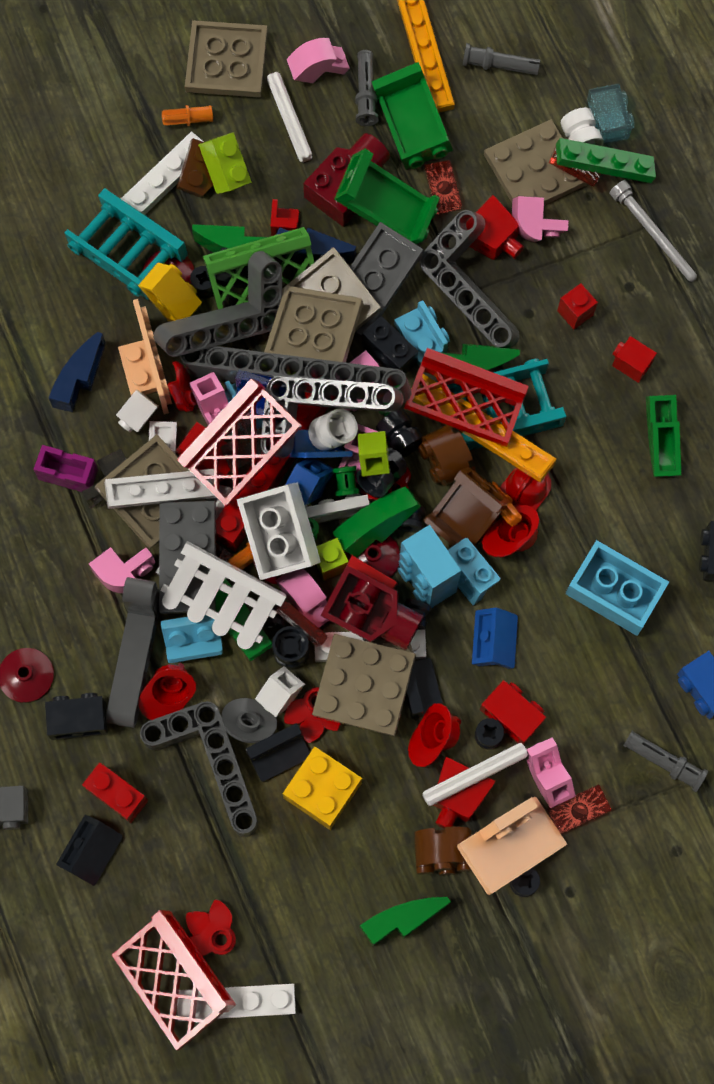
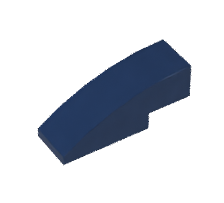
M279 228L276 235L288 232V230ZM307 228L314 262L333 247L346 263L354 262L356 259V246ZM305 249L295 251L290 260L302 264L307 256Z
M95 333L65 364L49 395L52 408L73 413L80 389L91 391L106 345L103 333Z

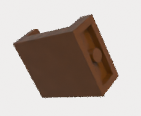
M467 467L458 472L454 478L455 483L434 511L423 520L433 528L437 536H442L449 542L450 548L464 538H468L476 547L511 502L472 468Z

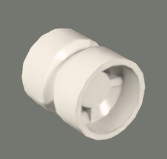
M590 108L575 109L561 119V126L569 140L599 146L603 145L604 140L600 130L595 128L596 120Z
M343 408L335 409L311 422L308 430L309 439L317 449L330 451L352 441L357 435L358 426L354 415Z

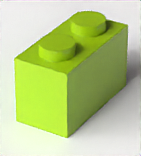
M234 132L198 144L216 194L231 191L251 183Z

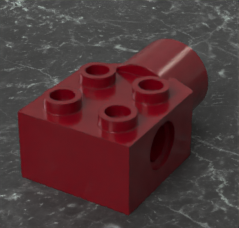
M364 133L350 149L336 147L303 183L304 198L342 227L356 214L334 200L352 155L366 148L373 153L371 161L381 168L390 159V154L383 143L368 133Z
M348 565L344 569L320 615L371 643L382 638L405 651L424 615L399 603L396 590Z

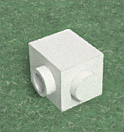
M136 390L116 414L120 418L118 423L130 433L133 429L139 432L159 406L142 392Z
M283 666L268 678L255 700L265 710L277 717L295 700L305 684Z

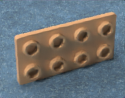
M135 299L133 303L143 340L118 347L130 394L132 396L136 390H139L144 395L158 391L163 413L168 414L167 405L172 404L153 338L154 335L146 306L140 307L138 299Z
M531 797L459 843L457 848L485 892L491 895L566 846L567 843L538 798Z

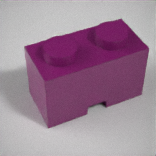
M42 445L33 470L38 480L90 494L98 467L92 458L74 453L73 455L63 452V450Z

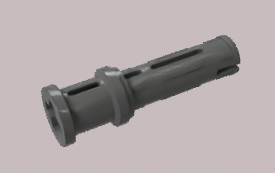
M466 43L462 66L470 64L481 66L483 70L493 67L535 76L538 75L540 59L494 52V49H491V47L483 49L472 47L470 43Z
M361 50L357 55L359 93L355 97V103L358 105L356 123L361 126H372L378 122V114L375 110L378 97L374 92L371 82L374 78L373 52Z
M633 730L623 745L625 748H629L648 761L670 772L669 776H671V779H679L692 787V791L695 793L708 773V770H701L687 762L686 757L680 756L678 758L658 745L636 734Z

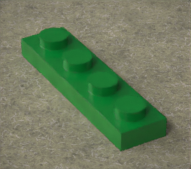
M559 138L556 143L557 165L652 183L656 178L654 156Z

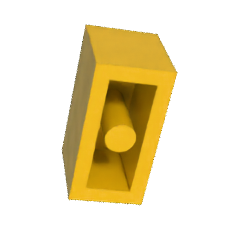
M158 262L140 282L139 288L169 322L190 317L202 303L196 295L197 290L182 279V272L176 266Z

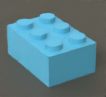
M430 525L401 542L399 553L400 568H398V572L406 583L408 581L411 582L415 588L413 594L417 600L434 607L457 592L461 569Z
M596 540L570 583L566 595L638 636L669 581Z

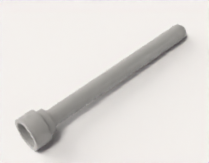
M623 180L615 185L609 192L613 199L621 204L624 203L686 279L690 282L695 281L697 274L632 197V187L628 182Z

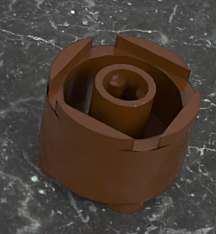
M449 425L421 437L422 443L417 446L423 460L428 459L432 467L429 473L434 483L438 484L441 482L444 486L455 482L454 478L458 472L469 467L468 462L473 460L461 433L457 432L454 434L451 430L454 427Z
M445 827L444 830L428 828L415 831L414 843L417 874H432L434 870L439 871V875L456 874V869L459 872L472 871L457 848L459 843L472 836L470 828Z

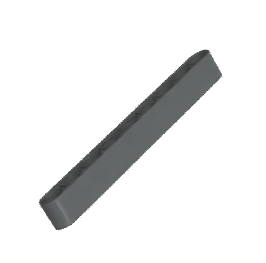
M218 346L180 356L189 373L196 378H201L214 372L219 381L247 384L252 378L259 381L264 387H267L270 379L276 376L339 381L347 379L346 381L387 384L392 387L400 385L397 389L403 394V403L408 401L412 395V390L405 373L399 369ZM283 384L280 389L287 390L286 384ZM308 386L305 392L312 393V386ZM337 387L331 391L332 396L339 395ZM364 389L358 392L357 399H365ZM391 391L387 392V393L384 395V397H383V402H384V403H390V402H391V400H392V393H391Z

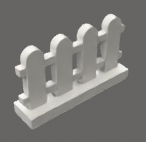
M187 541L181 551V554L185 555L183 561L177 558L174 564L178 567V570L169 586L163 584L160 590L165 593L162 599L164 607L174 609L181 601L190 606L187 617L191 622H200L205 615L215 619L212 624L213 632L218 636L225 635L230 628L239 632L237 644L242 649H249L255 641L260 643L263 636L259 635L264 623L268 616L275 617L277 611L273 610L275 604L281 607L286 594ZM200 564L210 569L208 574L198 569ZM195 576L204 582L195 598L192 599L184 595ZM225 577L235 582L233 587L223 583ZM220 589L229 595L218 613L209 607ZM250 591L260 595L257 601L248 596ZM243 603H246L253 607L243 626L234 620Z

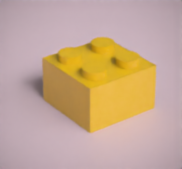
M314 747L282 793L283 799L331 830L362 784V778L317 747Z

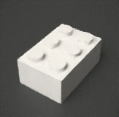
M298 482L237 499L260 580L310 567L321 562Z

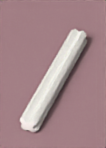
M278 72L271 73L267 76V81L300 162L309 161L312 159V152L282 77Z
M518 743L425 790L423 798L428 806H432L525 759L528 755L527 750L522 743Z

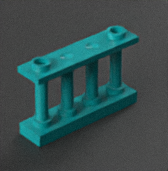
M104 188L98 195L102 205L101 212L79 236L67 229L64 233L68 241L67 246L76 255L83 254L126 284L128 290L135 296L139 297L141 295L149 300L138 285L158 262L164 264L169 258L172 259L173 257L182 262L188 256L185 243ZM115 216L120 220L121 225L98 250L87 243L109 217L113 218ZM135 230L140 234L141 238L118 264L107 257L129 231ZM154 243L160 247L161 252L137 278L127 269L149 244L152 245Z
M531 359L525 362L524 365L493 372L514 381L530 377L532 379L541 411L538 414L529 415L526 413L522 402L513 431L522 437L564 425L566 419L564 408L555 409V407L551 406L542 378V374L547 372L548 359L540 361L539 359ZM455 383L447 385L454 394L463 392L460 385ZM481 394L484 403L488 402L489 400L486 395ZM492 406L486 408L487 414L490 417H498ZM461 433L469 450L484 447L464 433Z

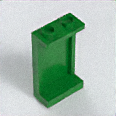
M419 62L371 81L405 170L419 168L424 162L434 158H443L453 151Z
M366 148L352 155L334 200L375 226H378L381 222L414 244L423 242L429 234L428 226L430 221L438 211L437 204L440 198L436 195L431 197L424 196L371 161L373 153Z

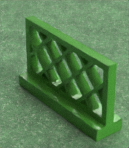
M302 227L203 256L217 308H223L222 302L227 294L239 299L237 304L248 302L246 298L248 295V285L242 295L230 289L237 278L248 284V278L240 275L244 266L248 265L250 257L255 252L264 251L272 258L277 257L283 261L281 264L282 272L287 264L299 269L292 280L305 271L308 264L310 267L315 263L310 246V237L306 229ZM305 249L307 256L302 265L290 260L295 251ZM227 272L232 275L226 287L216 282V274ZM282 276L283 282H285L286 284H289L291 282L290 280ZM218 289H220V290L223 291L222 294H221V296H220V294H219V290H218Z

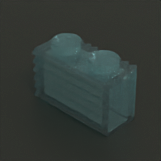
M619 83L589 89L587 97L588 106L596 120L595 128L600 130L604 143L622 141L623 139L627 140L631 130L634 129V118L632 113L628 114L627 111L628 98L626 92H621Z

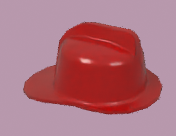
M515 468L500 486V489L505 495L511 497L514 507L528 505L537 510L551 490V479L549 474H547L540 483L520 469Z
M528 505L516 506V510L522 516V520L516 526H511L501 517L484 535L482 540L484 551L493 557H505L516 551H525L533 546L537 540V529L540 520L537 511Z
M181 662L178 665L168 664L162 666L156 671L154 677L140 694L139 709L146 718L154 720L182 710L196 691L194 678L185 670Z
M437 703L430 706L409 741V758L417 767H426L432 764L441 751L453 748L459 740L461 719L451 715L445 705Z

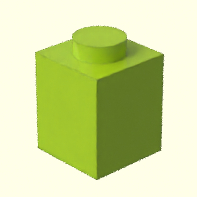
M385 431L358 434V450L362 476L390 473Z
M338 538L316 546L321 561L316 566L323 581L342 574L348 565V559Z

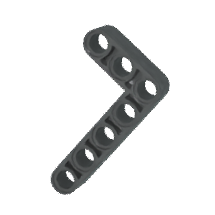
M469 210L461 211L424 250V254L419 260L420 267L493 345L503 348L513 347L518 343L520 337L516 326L455 263L485 229V219L481 214ZM470 217H473L474 225L468 230L466 222ZM455 236L456 245L454 248L450 249L448 244L451 237ZM435 255H437L438 265L435 268H433L431 266V260ZM454 273L456 281L455 284L452 287H450V285L448 284V278L451 274ZM471 292L473 294V301L470 305H467L465 298L467 293ZM488 310L491 313V319L485 324L483 314ZM507 329L509 337L503 343L500 339V334L502 330Z
M255 252L248 261V302L159 325L154 332V341L169 356L177 357L270 332L282 299L281 265L266 252Z
M276 376L270 379L266 390L295 419L297 418L298 405L395 412L401 408L404 401L403 394L399 389L379 383ZM283 384H286V393L280 396L279 389ZM311 385L313 389L312 395L306 399L305 390ZM337 387L339 395L332 401L331 391ZM364 389L365 399L358 403L357 394L360 390ZM391 391L392 400L389 404L384 405L383 397L387 392ZM265 399L264 415H270V403ZM275 408V415H277L279 411ZM275 418V434H285L293 426L286 418H283V421L279 424ZM263 419L261 435H269L270 419ZM295 434L274 457L286 458L291 454ZM261 438V449L265 454L271 449L270 438Z
M127 577L122 600L128 614L109 698L106 723L135 728L140 710L139 697L145 686L160 614L159 589L154 581Z
M201 702L145 723L141 727L140 737L145 746L154 751L201 736L235 833L242 837L253 835L258 827L257 817L217 706L212 702ZM209 710L215 713V717L211 722L205 723L200 720L201 714ZM179 720L188 722V728L183 732H176L174 730V724ZM160 730L161 737L156 742L147 740V735L150 731ZM222 737L224 744L221 748L213 749L209 746L212 738ZM231 763L234 766L232 773L226 776L219 774L218 769L220 765ZM233 789H239L243 792V797L238 802H230L227 798L228 793ZM246 815L252 818V825L248 829L243 830L237 827V820L241 816Z

